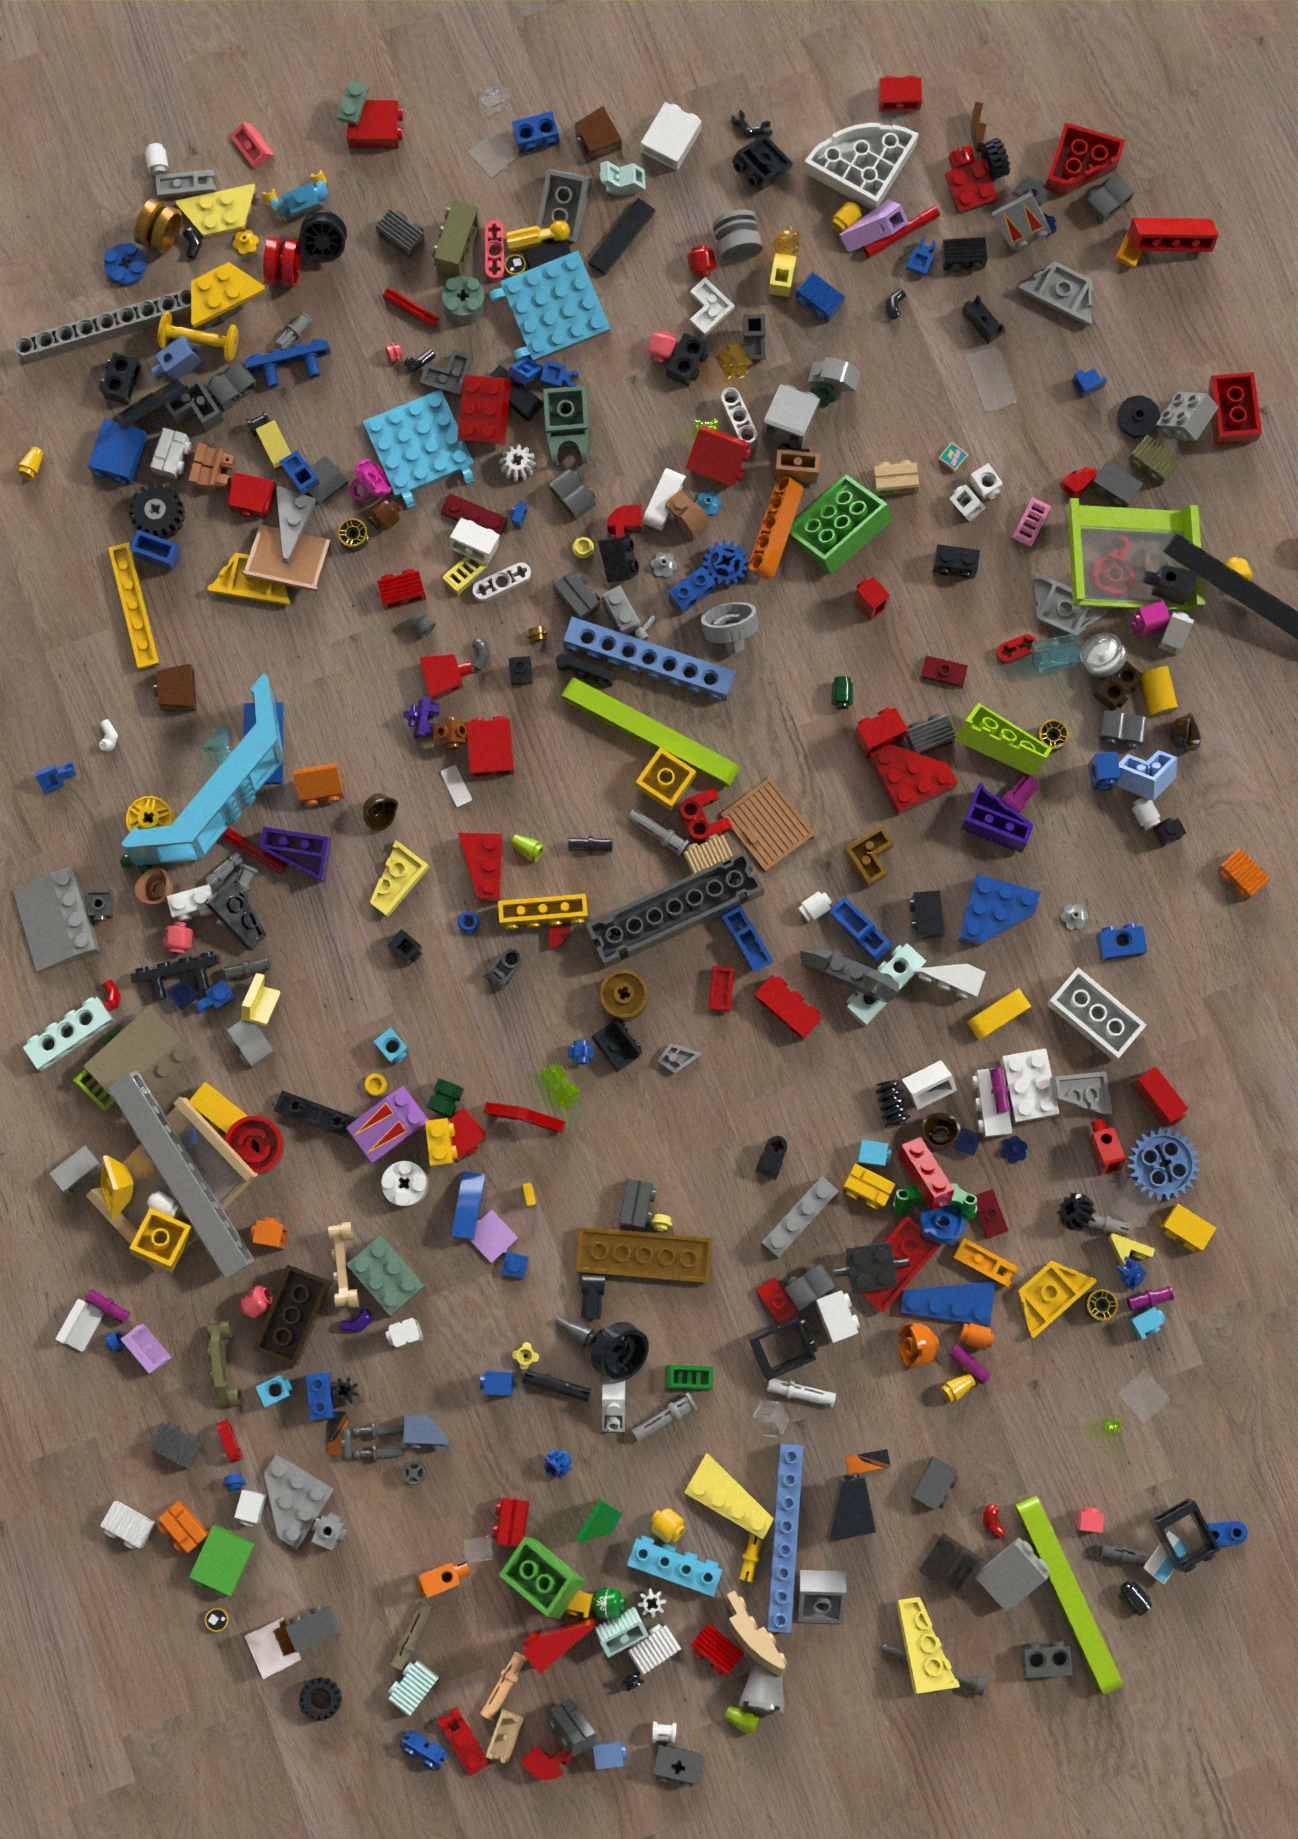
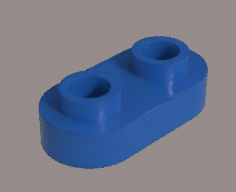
M1239 1521L1207 1524L1211 1532L1214 1530L1217 1532L1215 1540L1218 1546L1241 1544L1248 1535L1246 1526ZM1235 1528H1238L1240 1531L1238 1537L1233 1535Z

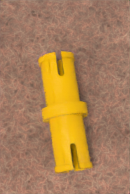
M751 1533L749 1534L746 1554L743 1553L742 1558H744V1562L739 1579L745 1580L746 1573L749 1571L748 1582L754 1581L757 1562H760L759 1553L763 1539L757 1537L756 1544H754L756 1535Z

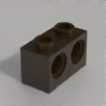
M1125 661L1124 665L1116 673L1106 677L1092 696L1111 711H1114L1116 707L1121 709L1129 699L1126 695L1130 690L1134 693L1142 684L1140 678L1143 674L1129 662ZM1126 674L1130 676L1131 682L1123 681L1121 675ZM1108 691H1115L1118 698H1111L1108 695Z

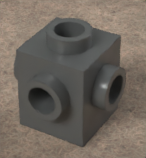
M1028 175L1023 178L1012 194L1020 198L1032 191L1033 197L1040 207L1046 200L1044 196L1047 191L1044 189L1045 184L1038 178L1034 180Z

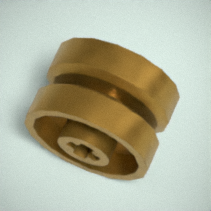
M154 199L147 201L135 225V242L146 247L151 245L153 250L162 254L169 252L181 228V211L171 206L165 208L163 203Z
M629 970L614 971L601 984L599 993L601 1006L607 1016L612 1019L617 1018L621 1022L632 1021L642 1015L646 1009L648 1002L647 985L642 977L635 972ZM626 993L628 998L625 997V1000H621L620 995Z

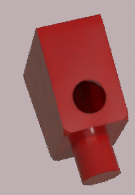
M455 654L420 657L431 701H436L462 689L461 677L473 674L470 661L457 665Z
M1103 1119L1092 1122L1091 1126L1094 1133L1089 1141L1099 1174L1104 1175L1121 1170L1126 1157L1115 1129H1107Z

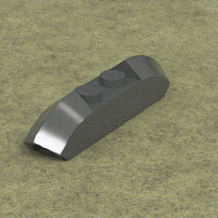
M810 947L800 951L801 965L849 988L885 1003H889L899 993L898 982L858 962L819 947Z

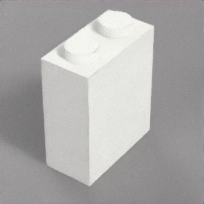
M665 102L641 142V152L678 171L701 132L702 121L695 114H688L682 111L679 106Z

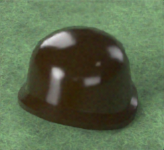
M1188 713L1187 716L1174 720L1170 729L1173 744L1188 751L1197 750L1201 743V735L1193 715Z
M382 793L373 794L363 805L364 822L374 831L386 829L395 818L398 802L394 798H390Z
M933 1113L923 1120L921 1131L925 1141L931 1147L946 1149L957 1141L961 1128L958 1120L952 1115Z

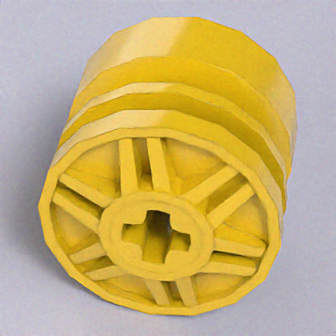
M144 796L135 800L128 808L126 825L131 832L134 827L143 830L171 826L177 818L172 809L161 798ZM149 816L153 819L152 823H149L147 820Z

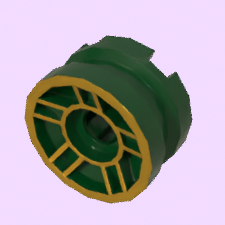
M349 518L339 525L337 531L338 538L343 548L351 552L360 551L368 544L369 534L364 522L356 518ZM351 532H354L355 534H357V536L355 538H351Z
M1052 719L1042 724L1036 737L1039 741L1052 748L1050 752L1052 753L1065 746L1069 738V730L1062 721ZM1051 732H1054V735L1057 738L1051 739L1049 737V734H1051Z
M1100 1289L1092 1291L1085 1299V1312L1093 1320H1109L1115 1316L1118 1310L1117 1298L1109 1290ZM1099 1301L1106 1303L1102 1310L1097 1306Z

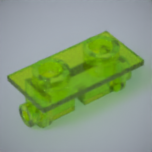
M556 1062L547 1065V1068L540 1072L542 1075L541 1079L550 1090L556 1086L559 1088L553 1095L561 1106L568 1108L574 1101L582 1098L579 1095L577 1086L572 1082L570 1083L565 1076V1070L560 1065H557Z

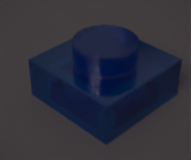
M184 979L168 991L180 1010L199 998L187 979Z
M961 1127L959 1138L952 1148L974 1156L982 1135Z

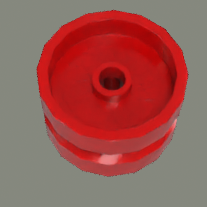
M268 237L263 258L264 283L277 285L281 279L283 286L296 287L301 263L299 241L287 239L283 245L281 239Z

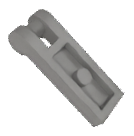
M213 170L155 175L158 199L216 192V185L213 182L215 172ZM199 180H205V184H199Z

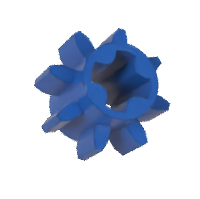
M575 1040L573 1041V1046H568V1058H573V1064H589V1058L594 1059V1047H590V1041Z
M554 1449L544 1458L546 1461L544 1469L551 1477L558 1475L559 1479H561L572 1470L569 1466L572 1462L571 1457L565 1451L558 1452L557 1449Z

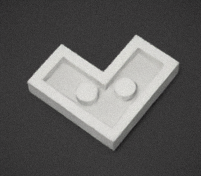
M706 277L690 291V295L703 306L690 319V323L704 337L735 309V305Z

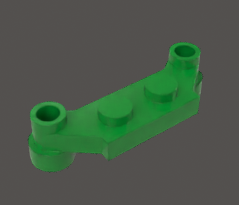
M913 1183L906 1189L897 1191L896 1197L893 1199L892 1210L898 1215H905L909 1212L911 1204L927 1203ZM950 1183L954 1188L951 1203L945 1206L959 1207L960 1217L963 1216L965 1220L974 1219L977 1213L976 1196L967 1194L960 1189L958 1183Z

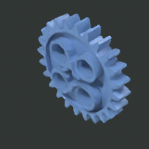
M1162 1128L1157 1129V1134L1153 1130H1149V1138L1145 1134L1140 1135L1143 1142L1135 1140L1134 1143L1137 1148L1131 1147L1129 1149L1134 1154L1127 1157V1160L1132 1161V1164L1127 1166V1169H1133V1173L1129 1175V1178L1136 1177L1137 1180L1133 1185L1141 1184L1139 1192L1148 1190L1147 1197H1151L1155 1193L1156 1200H1160L1161 1196L1164 1195L1167 1201L1170 1199V1194H1172L1174 1199L1178 1198V1191L1184 1195L1186 1194L1185 1187H1193L1190 1180L1196 1181L1198 1179L1193 1175V1172L1200 1171L1199 1168L1194 1167V1164L1200 1162L1199 1159H1194L1193 1157L1198 1151L1190 1150L1194 1143L1186 1144L1187 1136L1179 1138L1180 1131H1176L1171 1135V1128H1168L1165 1134H1163ZM1166 1144L1174 1147L1175 1152L1173 1156L1166 1154ZM1156 1145L1159 1147L1160 1155L1155 1149ZM1145 1152L1153 1154L1154 1161L1152 1163L1145 1161ZM1167 1161L1168 1165L1164 1168L1160 1167L1159 1163ZM1175 1165H1179L1182 1168L1183 1173L1181 1177L1173 1173ZM1156 1172L1161 1175V1184L1153 1182V1173ZM1167 1174H1168V1176H1169V1177L1171 1178V1180H1172L1171 1183H1169L1168 1180H1167V1179H1168Z

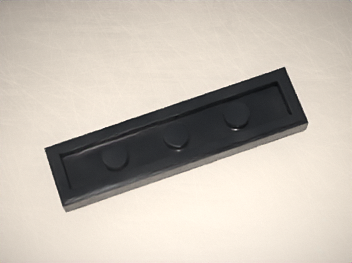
M638 198L589 259L588 264L603 275H606L654 215L655 209Z

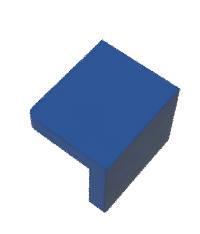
M1091 369L1085 373L1083 370L1076 372L1072 382L1081 398H1084L1102 389L1107 379L1105 376L1100 378L1096 370Z

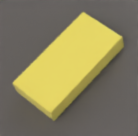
M273 420L255 430L274 468L281 466L279 461L289 456L291 452L276 421Z

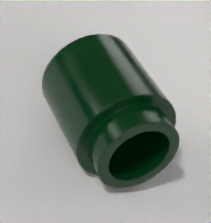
M838 676L834 678L831 704L836 706V709L844 710L853 705V683L850 677Z

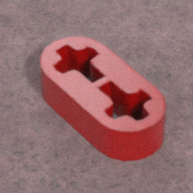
M1026 634L1001 644L996 654L998 660L1008 664L1031 655L1037 646L1036 639ZM1024 641L1031 643L1029 650L1026 647L1021 649L1018 647L1022 646ZM1005 648L1007 651L1015 650L1010 654L1009 658L1007 655H1002Z
M226 1419L216 1424L230 1462L233 1464L242 1460L243 1455L229 1420Z

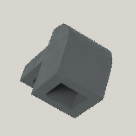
M765 314L743 315L744 361L765 360Z

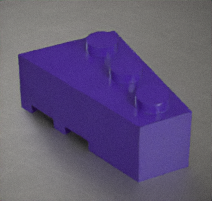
M979 782L961 830L1022 853L1034 825L1013 808L1007 807L998 796L992 795Z
M263 827L260 849L325 881L332 838Z

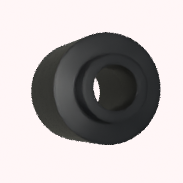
M1127 1581L1119 1588L1120 1593L1118 1597L1134 1614L1137 1613L1138 1616H1142L1152 1607L1150 1597L1136 1581L1131 1583Z

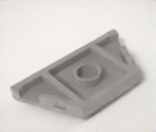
M1054 261L1045 270L1039 271L1033 275V278L1019 285L1017 291L1090 327L1092 323V279Z
M1037 572L1034 576L1036 621L1074 638L1101 619L1112 608L1071 606V602H1073L1072 588Z

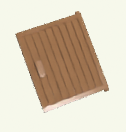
M259 525L245 570H242L241 575L305 590L318 591L317 584L331 540L302 534L289 563H286L282 554L280 529Z
M769 775L764 782L720 814L723 819H729L733 832L765 872L810 838L814 839L816 837L811 827Z

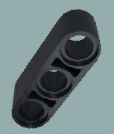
M499 365L488 377L505 378L511 381L509 406L522 418L530 421L544 406L542 401L526 386L515 382L513 377L507 374L508 371Z

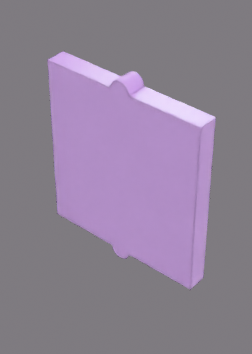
M491 1209L481 1220H478L475 1241H470L493 1263L503 1252H507V1248L518 1237Z

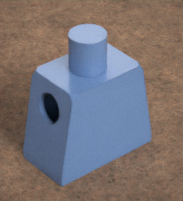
M181 336L157 353L156 357L160 364L152 368L151 371L157 380L167 374L175 380L205 364L196 348L184 336Z

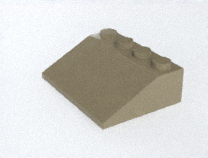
M149 1005L95 1054L84 1067L109 1095L110 1090L108 1086L127 1073L138 1071L153 1095L185 1066L196 1053Z

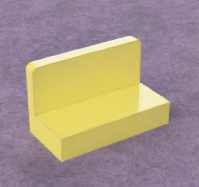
M256 973L242 1004L241 1019L267 1026L280 997V991L264 987L265 975Z

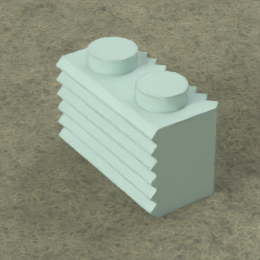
M632 1607L631 1610L628 1609L627 1612L624 1611L617 1619L607 1620V1622H603V1625L599 1624V1627L595 1626L594 1629L608 1658L649 1636L635 1607Z
M418 1660L415 1664L410 1662L402 1672L405 1675L400 1683L396 1681L388 1691L391 1694L388 1700L409 1717L439 1678L438 1675Z

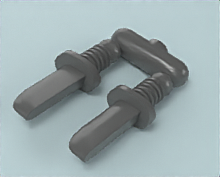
M371 1422V1427H355L352 1429V1432L348 1427L343 1428L341 1432L343 1459L350 1460L352 1456L354 1459L372 1458V1462L375 1463L377 1458L403 1456L405 1448L377 1449V1445H372V1450H355L352 1454V1434L354 1436L372 1435V1440H374L376 1435L400 1434L404 1431V1425L376 1426V1422Z

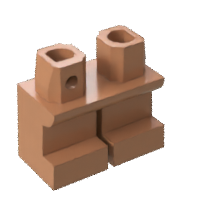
M198 443L194 457L195 463L192 465L188 480L191 487L217 492L218 488L229 489L231 477L222 474L223 468L233 470L236 462L235 457L225 454L221 448L214 449L207 447L206 444Z

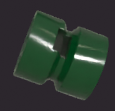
M438 1078L433 1089L435 1095L430 1096L426 1108L452 1118L457 1108L455 1102L460 1101L464 1088Z

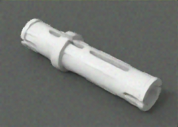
M774 1378L769 1380L767 1386L768 1392L785 1395L789 1399L794 1397L830 1407L834 1406L836 1393L795 1384V1381L791 1380L787 1382Z

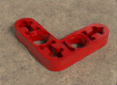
M486 1102L483 1111L484 1114L524 1121L559 1133L564 1132L566 1124L563 1120L519 1106Z

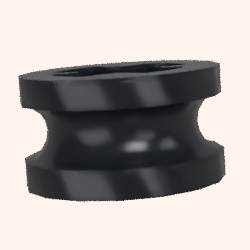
M640 1671L621 1681L622 1684H626L627 1692L645 1682L644 1679L639 1677Z

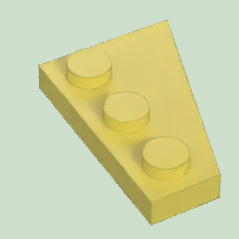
M397 840L394 842L391 856L387 859L384 873L379 879L370 901L375 908L387 917L390 916L430 868L427 863Z

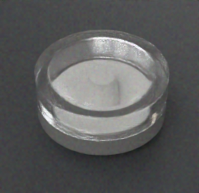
M1108 632L1092 636L1083 644L1080 650L1081 662L1087 672L1094 677H1107L1116 673L1124 665L1127 657L1126 650L1120 639L1115 634Z

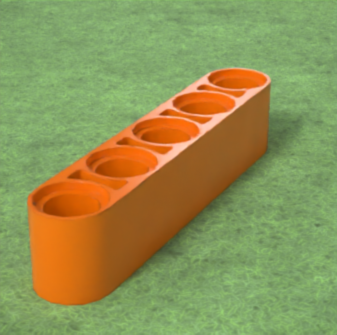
M782 475L775 483L749 561V569L766 580L772 578L777 571L803 493V486L788 475Z

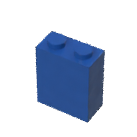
M104 419L88 463V467L93 473L92 475L100 479L108 477L122 485H125V483L133 484L148 440L145 431L131 426L122 429L120 423Z

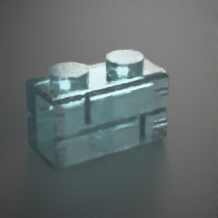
M1074 634L1031 643L1032 663L1038 673L1049 674L1052 670L1060 668L1070 669L1074 665L1080 664V645Z

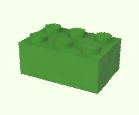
M527 1537L523 1538L499 1574L500 1577L544 1615L560 1619L585 1581L541 1542Z

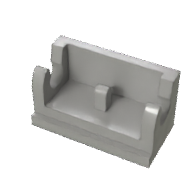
M83 1146L49 1174L61 1190L71 1197L102 1172V1164L87 1146Z

